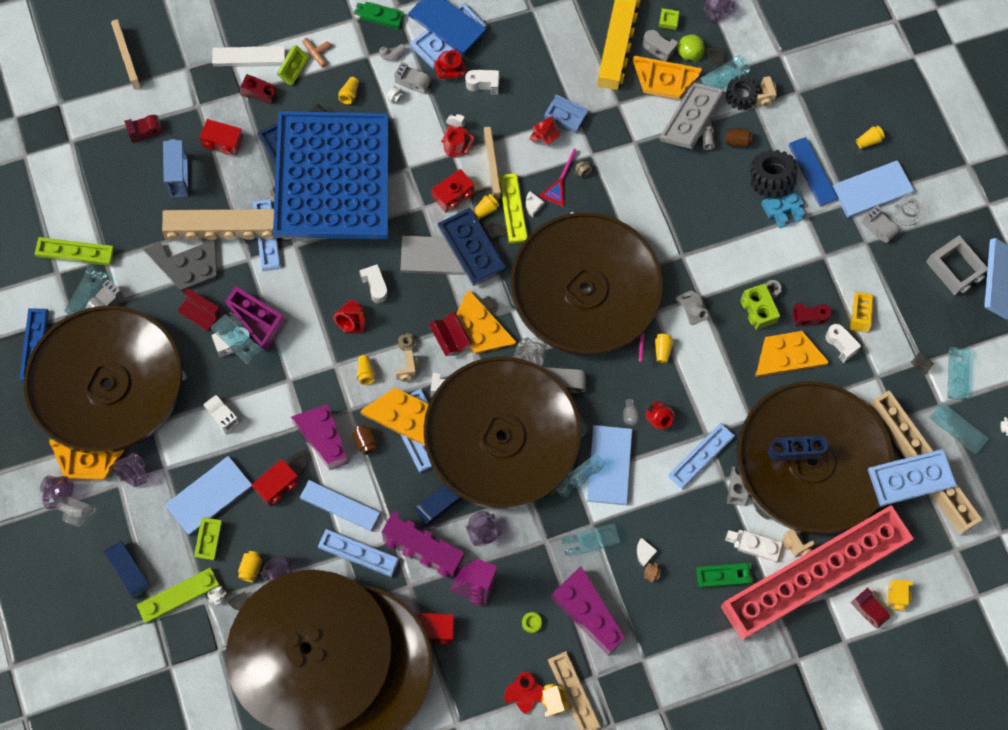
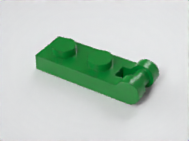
M751 563L696 567L698 588L754 584L753 577L750 575V570H752ZM737 571H741L743 577L738 578Z

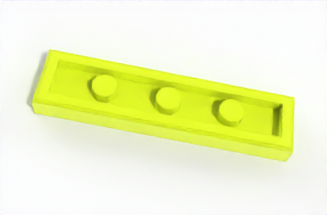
M517 173L499 175L509 245L523 243L527 239V231Z

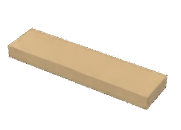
M118 19L113 20L111 24L132 87L135 90L140 89L141 87Z
M484 127V142L492 195L498 201L501 199V189L492 129Z
M567 651L548 659L558 685L564 687L570 711L578 729L596 730L601 728Z

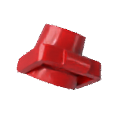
M456 50L444 51L434 61V67L439 79L465 76L466 69L461 54Z
M548 117L535 125L529 140L535 143L541 139L545 145H548L561 137L554 117Z
M449 125L441 143L444 144V151L449 157L459 158L463 155H468L475 137L469 134L468 130L460 126L457 128L456 126ZM465 137H468V138L471 139L470 142H469V144H468V146H467V142H466V140H465Z
M349 300L333 316L336 325L343 329L345 333H361L364 331L366 314L363 313V307L354 300Z

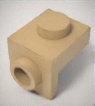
M767 76L763 77L760 85L763 94L757 97L755 102L757 107L771 105L776 97V85L772 82L771 77Z
M412 350L404 351L407 369L396 370L397 380L406 382L416 378L415 368L418 367L417 356H413Z
M792 529L782 536L784 546L787 550H791L794 557L800 554L801 556L808 554L812 551L811 548L815 544L812 540L803 545Z

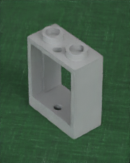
M960 235L931 254L926 261L954 295L960 292L962 294L965 293L974 282L976 284L981 282L988 270L986 265ZM956 250L975 270L973 275L962 282L955 277L942 261V259Z

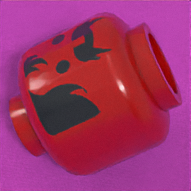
M662 401L652 403L646 411V419L658 430L668 428L674 421L673 410Z

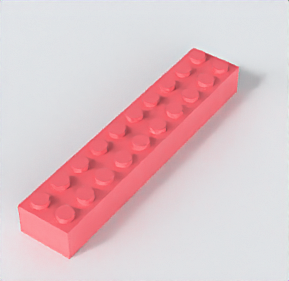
M891 505L724 601L720 607L741 641L908 545L913 540V537Z

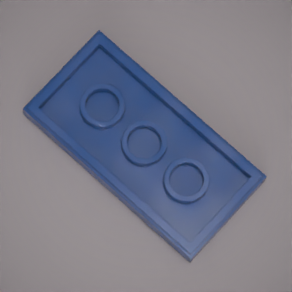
M420 0L408 13L410 18L458 51L462 56L486 33L484 27L447 0Z

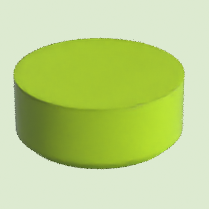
M529 612L523 617L522 627L526 632L532 634L541 629L542 619L540 615L535 612Z

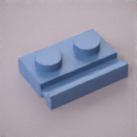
M555 95L554 100L544 114V119L553 116L557 125L577 133L588 113V109L559 95Z

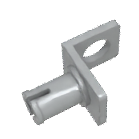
M690 290L675 297L676 301L683 304L689 324L693 325L708 318V310L704 309L699 294Z

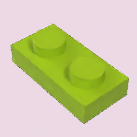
M293 45L276 74L288 85H293L309 55L298 45Z
M201 518L194 554L195 558L215 561L222 525L221 520Z

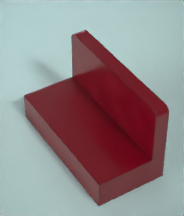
M188 288L184 292L186 300L177 311L180 315L208 332L222 315L220 309Z
M451 312L443 320H433L429 324L445 357L459 355L471 344V340L456 312Z

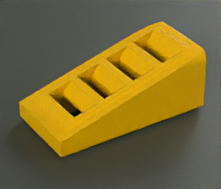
M860 292L854 293L850 322L851 330L869 332L872 324L874 295Z

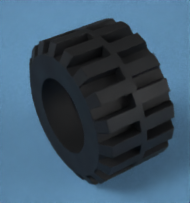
M768 150V152H761V155H757L751 165V186H753V190L755 192L758 191L757 194L760 196L764 195L765 198L772 197V199L789 195L790 191H793L797 184V161L793 159L791 154L787 155L785 151Z

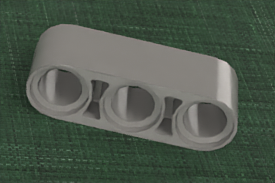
M543 367L552 373L569 393H584L586 391L587 373L585 371Z

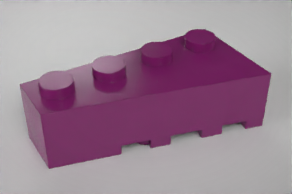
M393 511L381 531L383 541L385 542L384 545L392 550L397 548L403 551L402 554L409 559L414 557L420 560L419 563L430 569V567L437 569V573L445 578L448 576L453 578L464 559V552L443 540L437 542L435 540L436 537L426 530L420 532L415 523L410 520L403 522L398 519L399 514Z
M480 559L472 561L466 567L463 566L462 569H458L449 591L471 599L470 602L474 605L482 606L483 604L487 606L495 586L497 566Z
M580 566L552 593L551 599L609 656L623 642L625 637Z

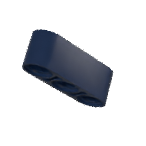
M822 436L778 438L770 445L768 455L774 461L817 459L828 449V442ZM813 444H818L821 447V451L816 450ZM794 445L800 446L802 452L796 451ZM774 447H780L783 453L776 452Z
M443 485L422 501L414 511L428 526L460 502L462 498Z
M122 540L104 551L133 599L151 589L150 584Z

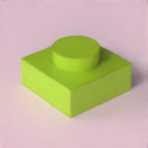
M662 9L659 27L676 30L679 11Z

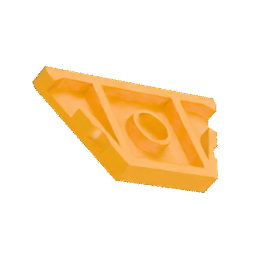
M634 56L633 59L643 93L677 100L682 97L699 77L702 68Z
M468 290L456 313L471 340V344L468 347L477 355L486 351L499 350V348L505 346H515L516 341Z
M803 331L769 336L764 339L755 376L762 377L827 366L828 360Z
M394 387L361 410V415L425 446L424 419L428 403Z
M53 440L49 442L65 480L106 481L124 450L112 453L89 454L68 449Z

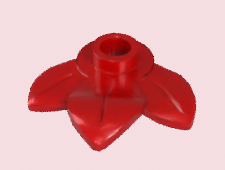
M523 672L517 676L516 682L508 685L504 694V700L506 703L516 701L519 710L523 714H527L532 709L535 701L542 702V691L544 689L536 683V679L531 673ZM527 679L530 683L529 686H523L522 681Z

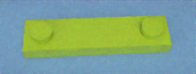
M38 237L35 256L39 258L111 266L114 247L109 245Z
M208 568L137 604V608L145 624L201 597L212 589L219 587V584L212 569Z

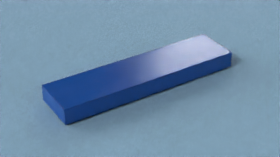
M804 137L790 142L788 146L819 207L836 201L837 196L807 138Z
M28 308L20 371L21 383H24L25 369L33 349L47 332L48 309Z

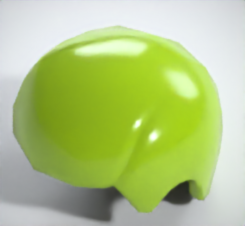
M686 35L680 39L677 45L678 54L685 61L693 60L698 62L704 57V42L697 35Z

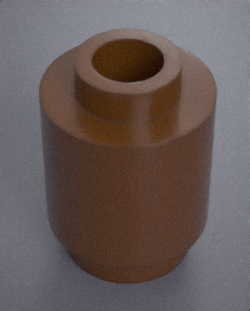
M731 128V130L727 129L725 144L747 147L752 142V133H749V129Z
M360 425L356 427L352 436L359 451L363 455L376 451L377 442L370 426Z

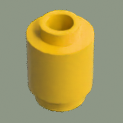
M249 551L248 554L244 553L238 570L239 579L253 583L254 579L258 577L263 562L259 553Z

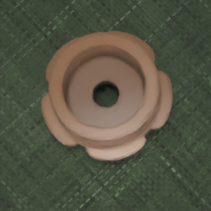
M648 563L645 568L644 578L650 582L658 580L661 569L657 568V563Z

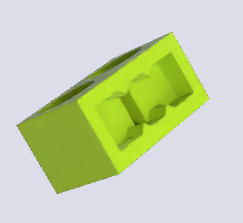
M766 284L744 290L741 304L749 313L748 319L750 324L754 325L756 330L776 324L780 314ZM751 297H756L759 299V301L755 302L751 299ZM759 313L765 314L767 318L760 317Z

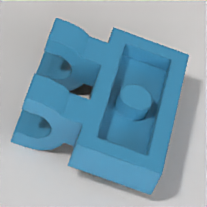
M796 189L790 191L789 195H784L782 198L776 197V199H772L771 197L762 200L761 203L768 218H775L779 229L787 225L788 218L785 213L791 211L795 222L802 221V216L805 215L804 210L801 208L803 202Z

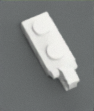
M739 530L738 533L728 531L725 541L734 543V547L738 551L774 563L778 560L782 545L781 542Z

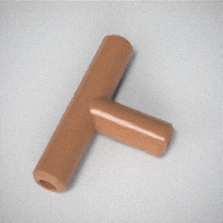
M304 38L302 40L304 46L322 68L325 67L327 63L320 53L331 47L330 43L326 41L315 48L308 38Z

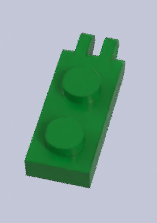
M365 2V4L357 3V9L354 11V14L360 16L361 20L399 30L404 16V11L371 2Z

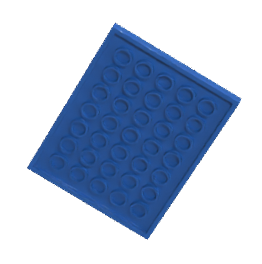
M278 111L273 238L388 239V113Z

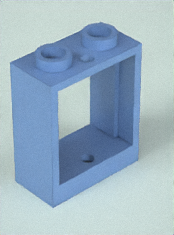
M177 139L163 141V178L170 198L188 197V156L182 140Z

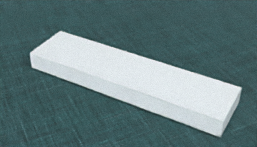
M285 46L213 48L212 64L213 67L282 65L285 60Z

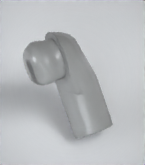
M400 44L394 50H389L384 46L380 48L379 53L380 57L384 60H396L407 50L403 44Z

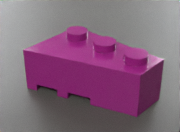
M235 286L225 302L259 345L267 352L287 322V319L279 312Z
M328 404L291 416L294 426L300 431L329 470L348 464Z

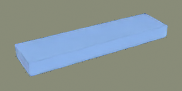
M271 199L253 201V208L273 209ZM258 237L262 271L281 269L277 238L268 240Z
M720 423L667 477L682 490L735 435Z
M310 480L300 496L301 500L369 531H372L380 515V512Z
M328 529L325 530L318 545V548L390 578H392L399 562V558Z

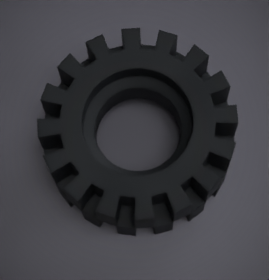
M741 75L740 78L735 76L728 83L725 99L728 100L727 103L729 105L732 103V108L737 106V110H741V107H743V110H747V107L750 109L755 104L759 95L758 83L754 84L755 80L753 78L749 80L750 76L744 78V75ZM738 88L747 90L749 95L741 97L735 91Z

